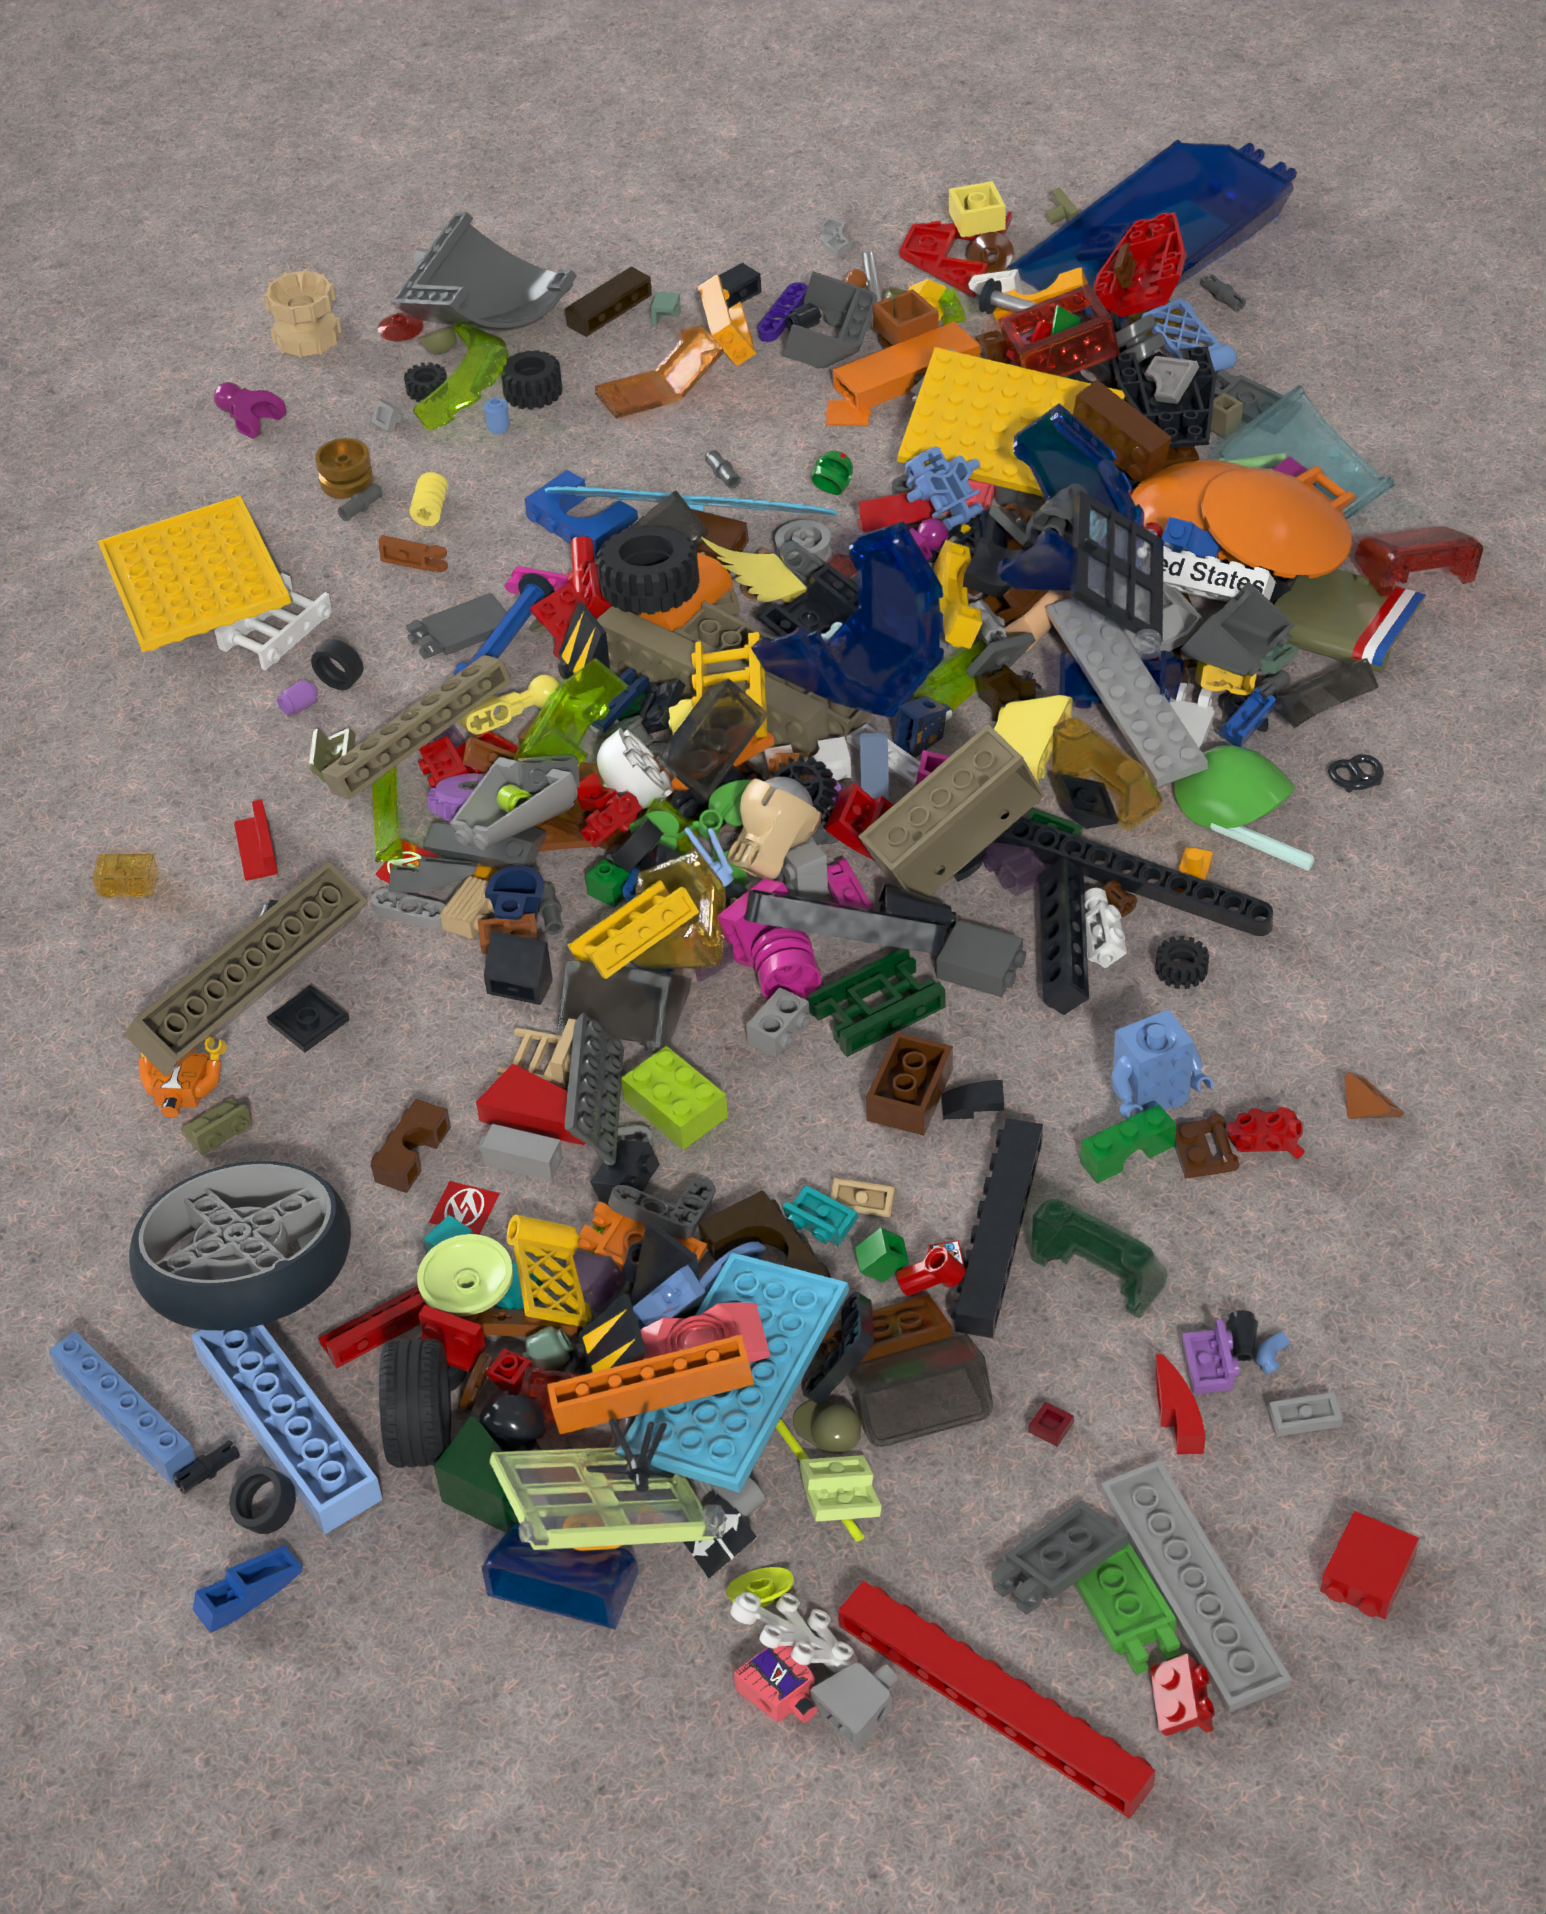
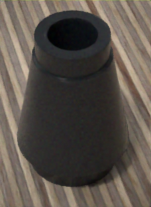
M1234 1311L1229 1314V1320L1226 1322L1227 1330H1230L1232 1333L1234 1357H1237L1238 1361H1250L1254 1358L1258 1321L1250 1311Z

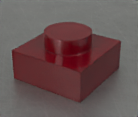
M1045 1401L1030 1422L1028 1432L1058 1447L1074 1424V1415Z

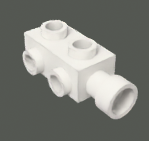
M1092 888L1084 893L1085 908L1088 910L1085 914L1087 958L1091 962H1096L1102 967L1107 968L1127 953L1124 941L1125 935L1122 931L1121 914L1118 909L1113 905H1108L1106 892L1103 889Z

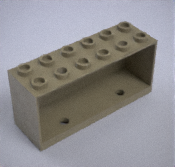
M987 724L858 837L882 872L895 886L930 897L1045 795L1023 756ZM1003 814H1009L1006 819H1001ZM940 869H945L943 874L937 875Z

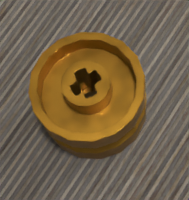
M334 439L322 445L315 454L321 489L331 497L340 499L351 498L352 495L357 492L361 493L374 482L369 449L365 443L358 439Z

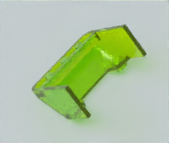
M594 658L551 693L514 755L513 760L518 762L519 758L574 754L578 759L579 766L589 756L579 747V744L591 723L597 719L601 721L610 711L608 705L611 700L626 690L628 685L598 659Z

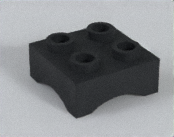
M981 537L975 554L965 571L963 587L1006 600L1003 595L1024 576L1031 552L1009 550L996 545L990 539Z

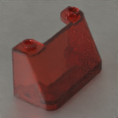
M1437 526L1364 538L1356 549L1354 559L1369 578V581L1380 597L1393 595L1392 587L1399 581L1402 584L1407 583L1410 572L1450 566L1449 570L1454 576L1458 575L1462 584L1474 582L1483 554V546L1474 536L1446 526Z

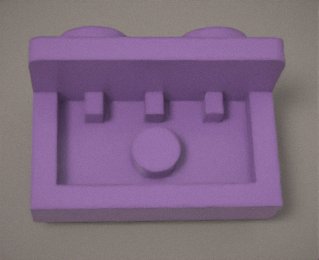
M1223 1319L1216 1320L1215 1330L1183 1333L1182 1344L1194 1394L1233 1390L1234 1378L1239 1377V1363L1237 1357L1231 1356L1230 1350L1233 1349L1232 1333L1230 1330H1225Z

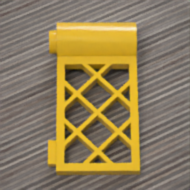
M514 1215L508 1224L506 1236L507 1243L510 1246H514L525 1315L527 1317L584 1327L587 1322L591 1321L592 1316L590 1305L584 1303L575 1251L578 1249L580 1241L576 1228L556 1222ZM525 1252L533 1253L539 1261L535 1263ZM553 1257L565 1259L567 1267L563 1268ZM545 1264L556 1275L551 1277L540 1267ZM533 1273L544 1284L539 1287L530 1279L529 1275ZM562 1279L571 1287V1291H566L557 1281ZM550 1288L560 1299L555 1301L545 1290ZM537 1297L548 1308L534 1306L533 1299ZM566 1302L575 1310L576 1314L569 1313L561 1305Z

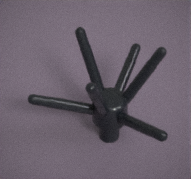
M609 1419V1424L626 1455L624 1459L627 1462V1467L587 1466L586 1468L588 1472L628 1474L629 1479L634 1481L637 1492H645L649 1489L648 1479L651 1476L673 1478L674 1473L651 1469L650 1464L667 1428V1424L665 1422L661 1423L649 1448L654 1428V1422L649 1421L640 1454L633 1455L615 1419Z

